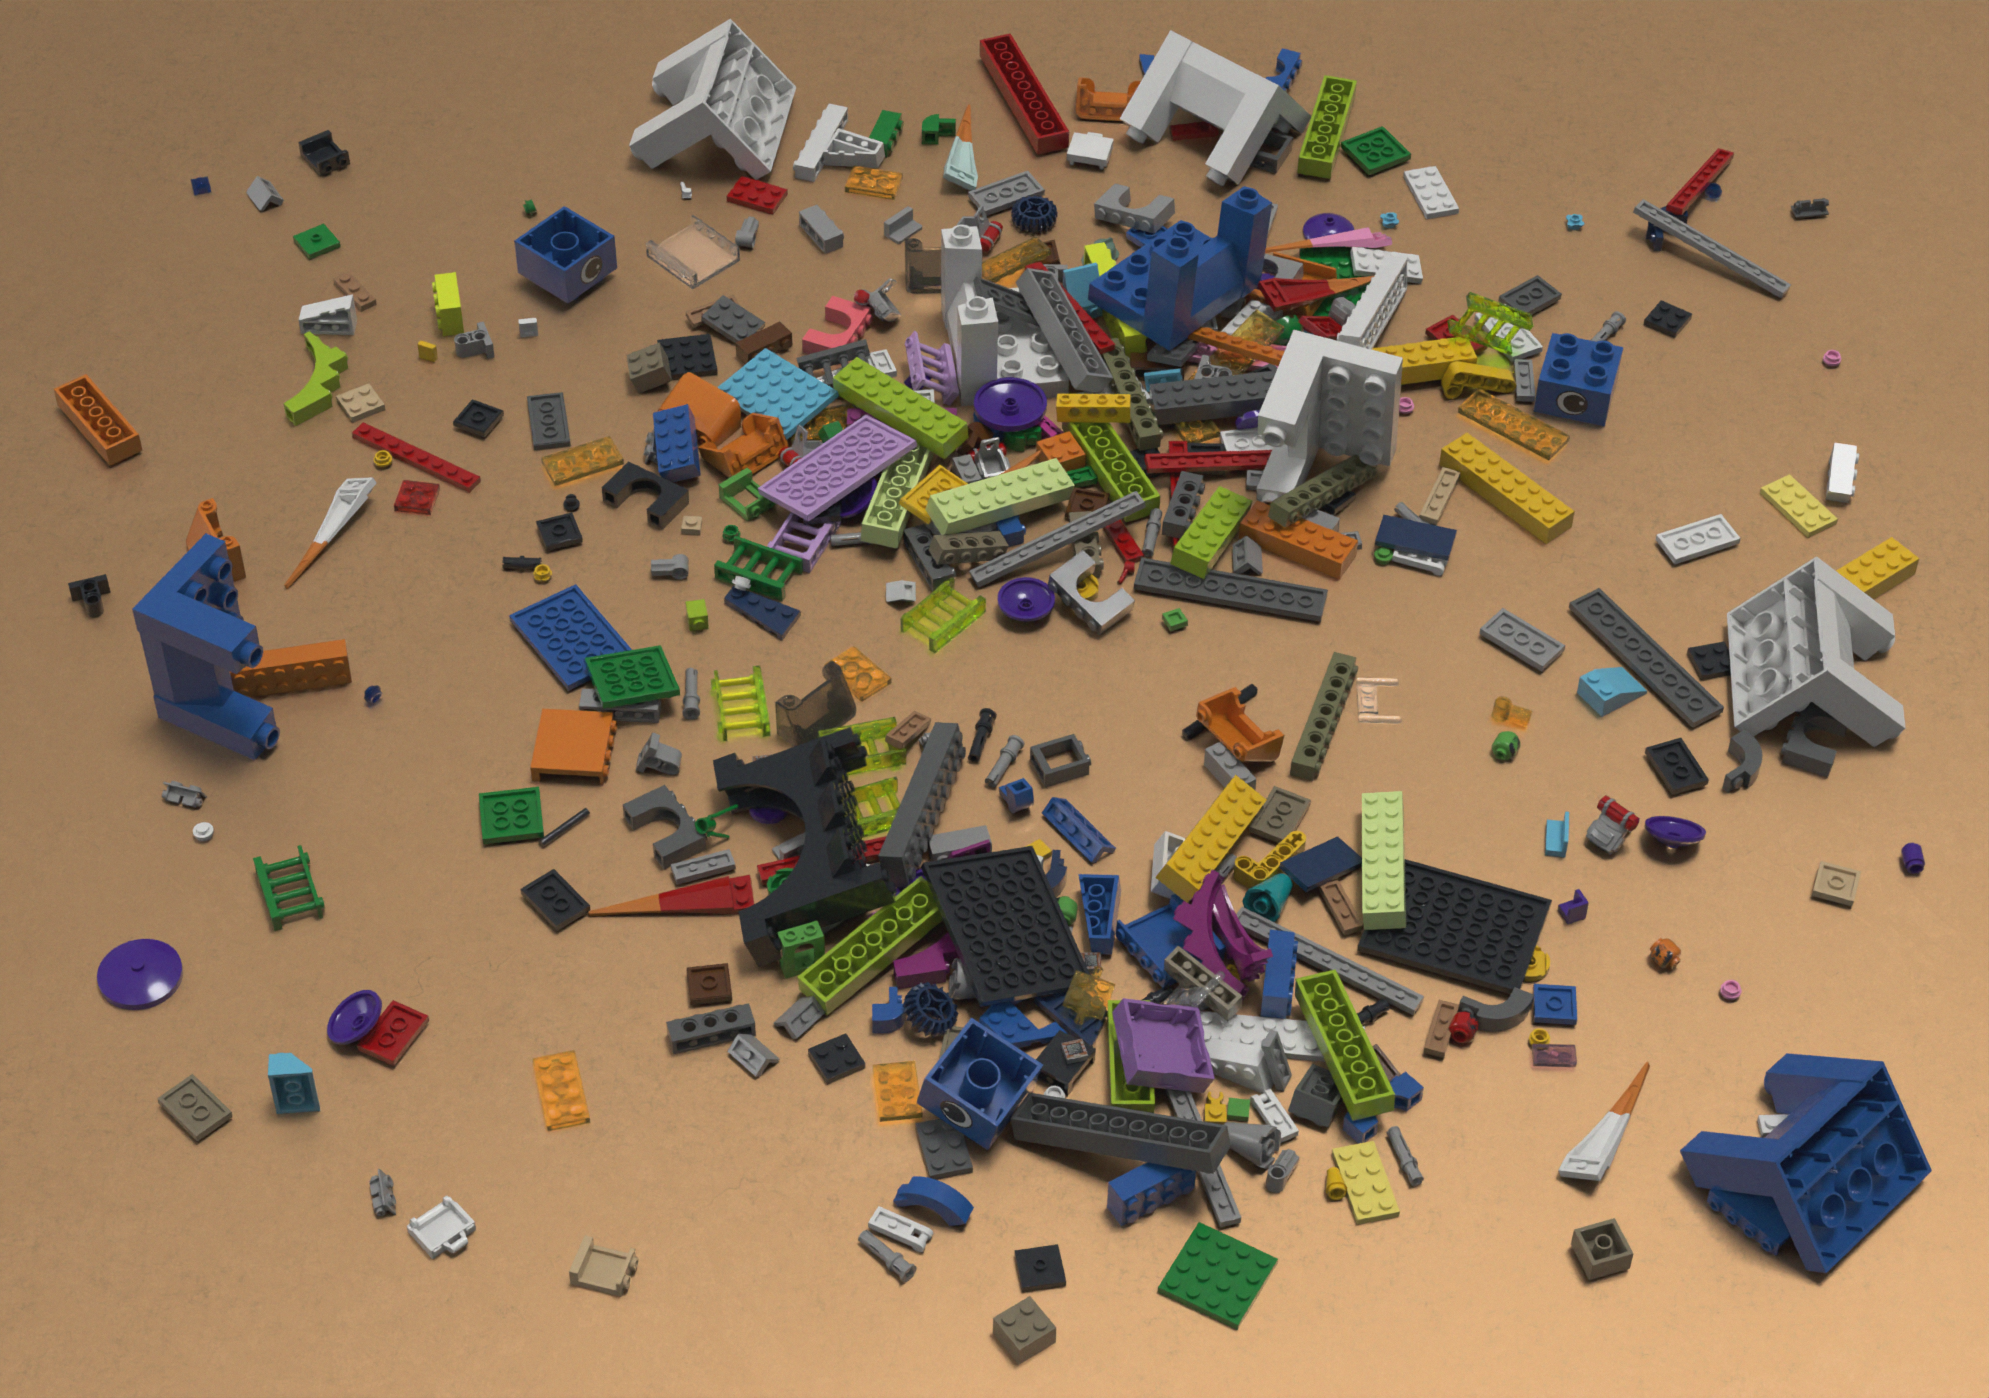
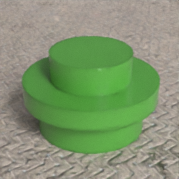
M1381 547L1375 551L1374 557L1379 564L1386 565L1392 560L1393 552L1389 548Z

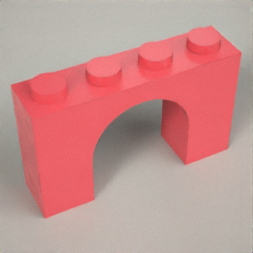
M832 296L825 306V320L844 325L848 329L839 334H827L810 328L802 339V352L812 354L857 342L860 336L864 335L867 326L872 323L871 307L858 305L855 302Z

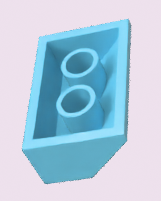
M292 1053L269 1054L268 1078L276 1113L320 1111L321 1107L312 1068Z

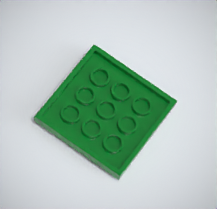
M661 645L585 658L586 668L603 709L680 696V688Z
M1198 1222L1158 1286V1292L1238 1330L1277 1266L1278 1258Z

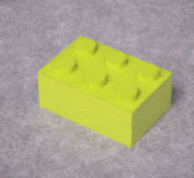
M456 272L436 274L432 287L433 293L437 292V294H434L437 318H441L437 319L438 329H442L443 336L464 333Z

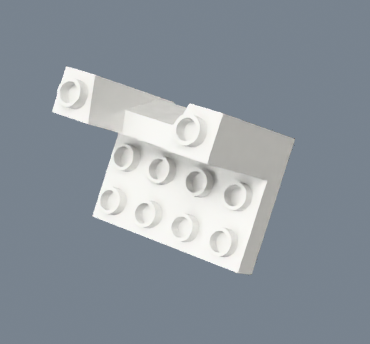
M729 19L658 62L652 78L653 89L660 97L666 96L674 106L636 128L629 145L632 154L638 160H643L651 169L707 136L712 135L714 143L721 149L725 148L734 158L738 168L742 171H747L755 180L771 172L796 86Z
M1171 30L1120 117V120L1129 126L1126 135L1141 144L1144 143L1147 137L1159 142L1178 108L1223 130V134L1205 163L1209 168L1206 177L1221 186H1224L1227 179L1239 185L1271 128L1285 135L1288 134L1290 129L1302 134L1311 119V115L1279 85Z
M957 225L950 229H941V311L951 345L961 406L974 405L975 394L983 385L992 380L1006 377L1022 378L1035 383L1044 391L1046 398H1055L1057 394H1068V376L1064 372L1060 361L1056 358V354L1050 347L1040 326H1035L996 311L993 297L985 299L977 296L973 280L976 276L982 278V247L977 226ZM1009 288L1019 292V288Z
M1293 330L1258 414V434L1262 435L1263 441L1267 445L1272 446L1273 450L1257 486L1256 501L1258 500L1271 506L1273 500L1305 483L1319 448L1325 449L1327 453L1333 456H1342L1343 454L1348 456L1359 455L1360 460L1368 465L1382 464L1390 466L1397 445L1403 358Z
M1817 556L1727 613L1734 726L1739 731L1746 729L1752 736H1755L1763 730H1770L1780 720L1793 712L1804 710L1810 702L1815 703L1873 747L1887 739L1898 737L1906 729L1903 705L1856 671L1853 662V652L1866 661L1877 651L1884 653L1893 646L1895 642L1893 614Z

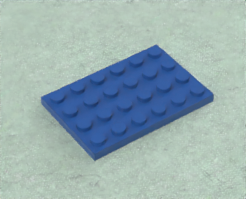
M576 584L509 615L512 624L568 691L591 680L585 665V658L632 650Z

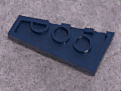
M735 586L724 597L726 605L742 615L746 614L750 617L751 621L760 623L770 633L774 632L777 634V638L782 641L801 616V612L798 609L746 590L737 589Z

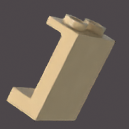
M585 1235L569 1270L571 1284L622 1297L624 1290L630 1286L632 1270L635 1271L638 1266L639 1258L636 1257V1250L630 1248L629 1253L597 1246L594 1245L593 1237Z

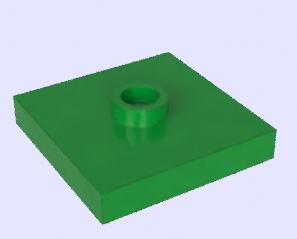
M324 223L293 236L294 242L309 259L341 247L340 241Z

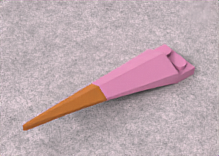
M1369 227L1268 247L1265 249V253L1311 247L1347 246L1378 248L1392 245V239L1386 236V234H1381V232L1371 233Z

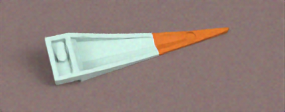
M969 104L966 107L943 168V178L972 191L977 186L978 174L973 154L971 106Z

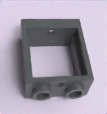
M1269 131L1263 144L1279 148V152L1277 155L1258 150L1250 166L1276 174L1292 151L1293 137Z
M1075 734L1030 747V761L1045 788L1089 775V766H1091L1090 756L1085 754L1083 744L1080 740H1077ZM1073 750L1078 759L1076 762L1051 769L1045 759L1052 755Z

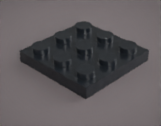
M710 334L657 340V343L660 342L668 356L672 380L680 379L687 372L693 373L698 377L718 375Z

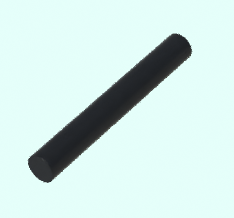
M584 808L540 839L539 844L542 847L549 844L590 815L589 810Z

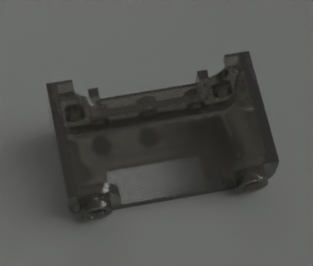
M916 238L905 239L906 291L912 294L941 293V247L923 248L920 240Z
M830 661L822 669V675L827 681L800 700L794 695H785L775 702L777 734L794 747L834 733L856 715V704L843 671L834 661Z

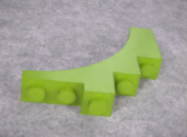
M310 331L304 334L306 348L316 361L315 370L306 386L293 398L283 403L286 417L295 426L333 407L331 392L340 388L339 373L348 369L346 353L336 346L330 349L328 345L323 344L320 338Z

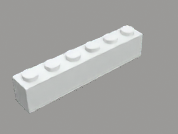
M828 104L826 110H823L820 120H817L816 128L811 131L810 138L806 140L805 147L800 151L798 160L794 161L793 170L795 171V178L815 182L824 166L823 150L838 128L844 129L848 122V107Z

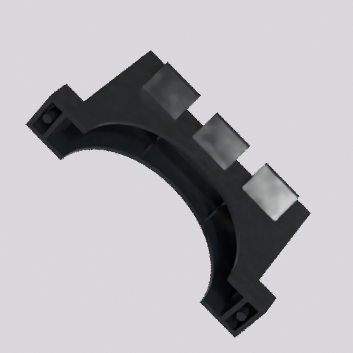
M851 727L747 764L744 763L743 759H739L736 753L713 760L718 791L726 792L730 806L738 805V808L731 811L732 814L749 809L772 808L789 812L805 822L803 850L790 875L766 898L739 911L744 944L758 967L782 959L780 951L782 950V943L777 932L818 921L820 928L896 902L894 896L897 893L896 886L893 881L890 882L887 869L883 870L879 862L866 866L865 863L867 861L865 852L868 849L865 841L862 840V837L865 836L861 825H857L856 807H858V802L855 795H853V792H855L852 780L848 781L847 773L867 766L866 757H868L866 747L861 746L859 734H855Z

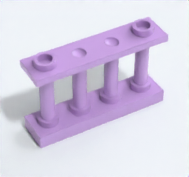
M914 331L905 341L913 391L919 390L921 386L941 392L943 403L950 406L959 395L951 345L944 343L937 350L919 343L918 333ZM921 351L935 356L936 360L921 355ZM923 363L937 368L938 372L923 367ZM925 375L939 380L940 384L925 379Z
M791 512L767 547L803 559V571L810 573L830 543L831 535H835L840 527L841 521L828 522L823 527L816 528L798 522L801 517ZM793 529L816 535V538L810 541L790 533ZM785 541L808 547L809 549L807 552L801 553L782 546Z

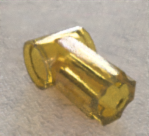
M1501 696L1496 698L1491 716L1497 722H1506L1508 720L1527 727L1533 711L1513 705L1509 698Z

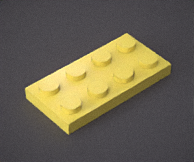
M1790 474L1761 487L1760 494L1808 538L1837 524L1838 518Z
M1374 1141L1333 1148L1332 1157L1336 1168L1339 1169L1347 1186L1346 1196L1357 1225L1399 1217L1400 1210Z

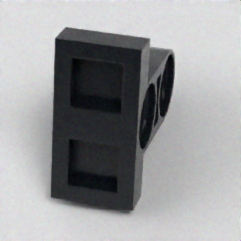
M106 574L68 583L72 601L83 599L88 616L95 618L104 613L101 595L111 593Z

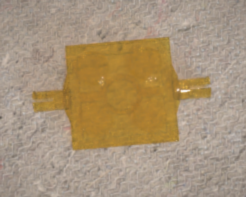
M1099 966L1094 968L1093 975L1076 970L1062 1006L1073 1009L1077 1013L1074 1020L1076 1024L1079 1018H1081L1079 1025H1082L1085 1016L1102 1020L1106 1012L1108 1000H1110L1116 984L1100 978L1103 968L1100 967L1098 972Z

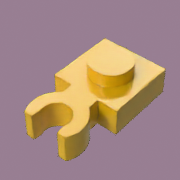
M1208 1091V1104H1205L1204 1122L1221 1125L1227 1122L1226 1104H1222L1223 1092L1219 1093V1098L1214 1099L1211 1096V1091Z

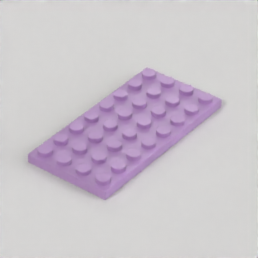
M864 415L758 488V492L763 497L810 521L917 447V443L913 438L868 415Z

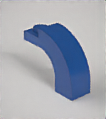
M913 1176L909 1184H902L893 1200L897 1207L909 1205L928 1207L938 1213L949 1226L966 1224L974 1209V1206L956 1189L941 1181L922 1176Z

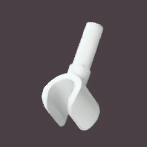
M681 182L682 198H692V189L686 188L685 183Z

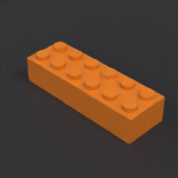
M87 374L54 388L57 405L109 466L142 451L139 434Z
M1258 500L1241 521L1239 539L1248 536L1261 546L1262 549L1339 580L1357 554L1358 540L1303 518L1287 527H1283L1268 517L1270 505Z
M345 639L263 651L260 663L255 668L246 666L237 674L230 672L234 691L247 697L352 682Z

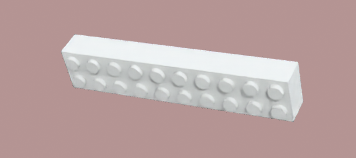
M1386 256L1385 260L1381 262L1379 270H1376L1375 276L1371 278V283L1367 285L1365 293H1362L1360 301H1357L1356 308L1352 310V314L1347 318L1346 324L1342 326V331L1337 335V341L1373 349L1407 291V258Z

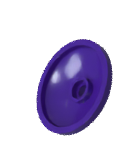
M1321 213L1309 218L1305 222L1303 235L1308 240L1355 229L1352 223L1341 215Z
M874 477L842 498L841 518L856 516L869 507L877 487Z
M1021 577L1005 583L998 592V606L1006 616L1018 621L1029 622L1039 620L1047 616L1055 604L1054 592L1047 583L1036 578Z
M1655 816L1645 821L1647 832L1670 848L1698 843L1706 835V830L1702 826L1682 818Z
M361 990L343 1000L329 1019L327 1025L328 1037L336 1044L346 1045L366 1036L376 1025L381 1014L382 1001L379 995L372 990Z

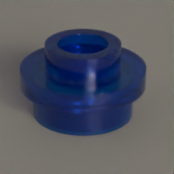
M1711 183L1705 189V195L1712 199L1718 198L1722 194L1721 186L1716 183Z
M378 685L368 687L364 692V699L370 703L377 702L383 694L381 688Z

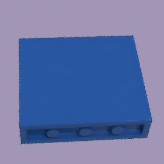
M1176 894L1171 895L1168 905L1126 925L1120 919L1117 920L1115 931L1117 939L1122 941L1128 948L1129 953L1137 958L1140 965L1152 975L1153 980L1159 983L1162 988L1166 985L1171 986L1177 983L1164 970V959L1177 946L1183 949L1186 937L1192 934L1191 930L1178 924L1173 919L1176 908L1182 905L1184 901ZM1213 932L1218 954L1223 961L1226 946ZM1192 956V957L1195 958L1197 961H1199L1200 963H1202L1201 960H1199V959H1197L1196 957Z
M1714 1187L1709 1191L1707 1202L1710 1207L1725 1215L1731 1224L1739 1226L1747 1237L1758 1241L1765 1251L1772 1252L1776 1256L1780 1247L1791 1238L1773 1197L1716 1190Z

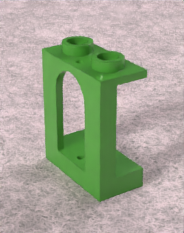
M745 468L719 484V498L747 521L776 505V503L759 494L758 488L760 486L752 480V471L749 468ZM745 489L757 498L756 501L746 507L733 497Z
M818 921L777 932L782 943L783 956L779 960V964L786 979L800 975L825 955L824 935ZM806 943L813 944L814 948L795 953V950L800 945Z

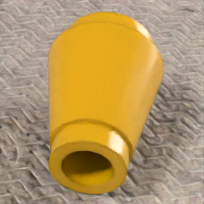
M1331 1167L1327 1170L1326 1194L1333 1200H1340L1345 1197L1347 1186L1339 1169Z

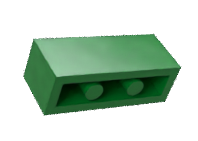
M882 110L869 136L871 139L883 142L885 157L888 156L890 151H893L894 142L899 137V131L903 130L904 121H902V113Z

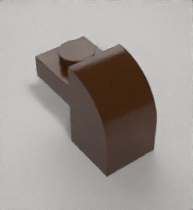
M980 422L970 423L967 425L968 439L958 447L957 452L962 456L973 448H980L981 441L993 438L994 433Z

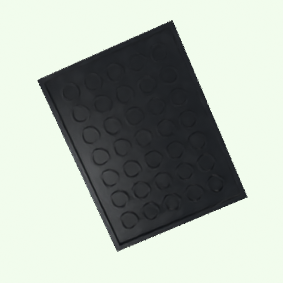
M1033 846L924 862L922 864V872L980 1007L1061 993L1077 987L1081 989L1092 987L1094 983Z
M1405 859L1406 928L1364 930L1357 951L1511 994L1514 987L1522 988L1552 900Z

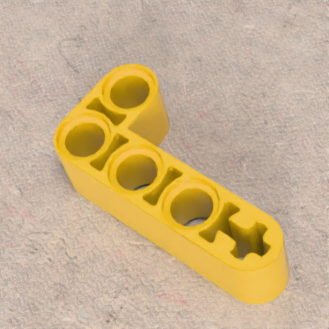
M1455 361L1448 366L1441 380V386L1447 398L1455 399L1461 394L1464 386L1510 393L1515 390L1516 382L1510 370Z
M1292 831L1259 863L1248 856L1237 857L1234 865V879L1250 889L1279 873L1284 874L1279 868L1280 862L1305 851L1306 835L1301 831Z

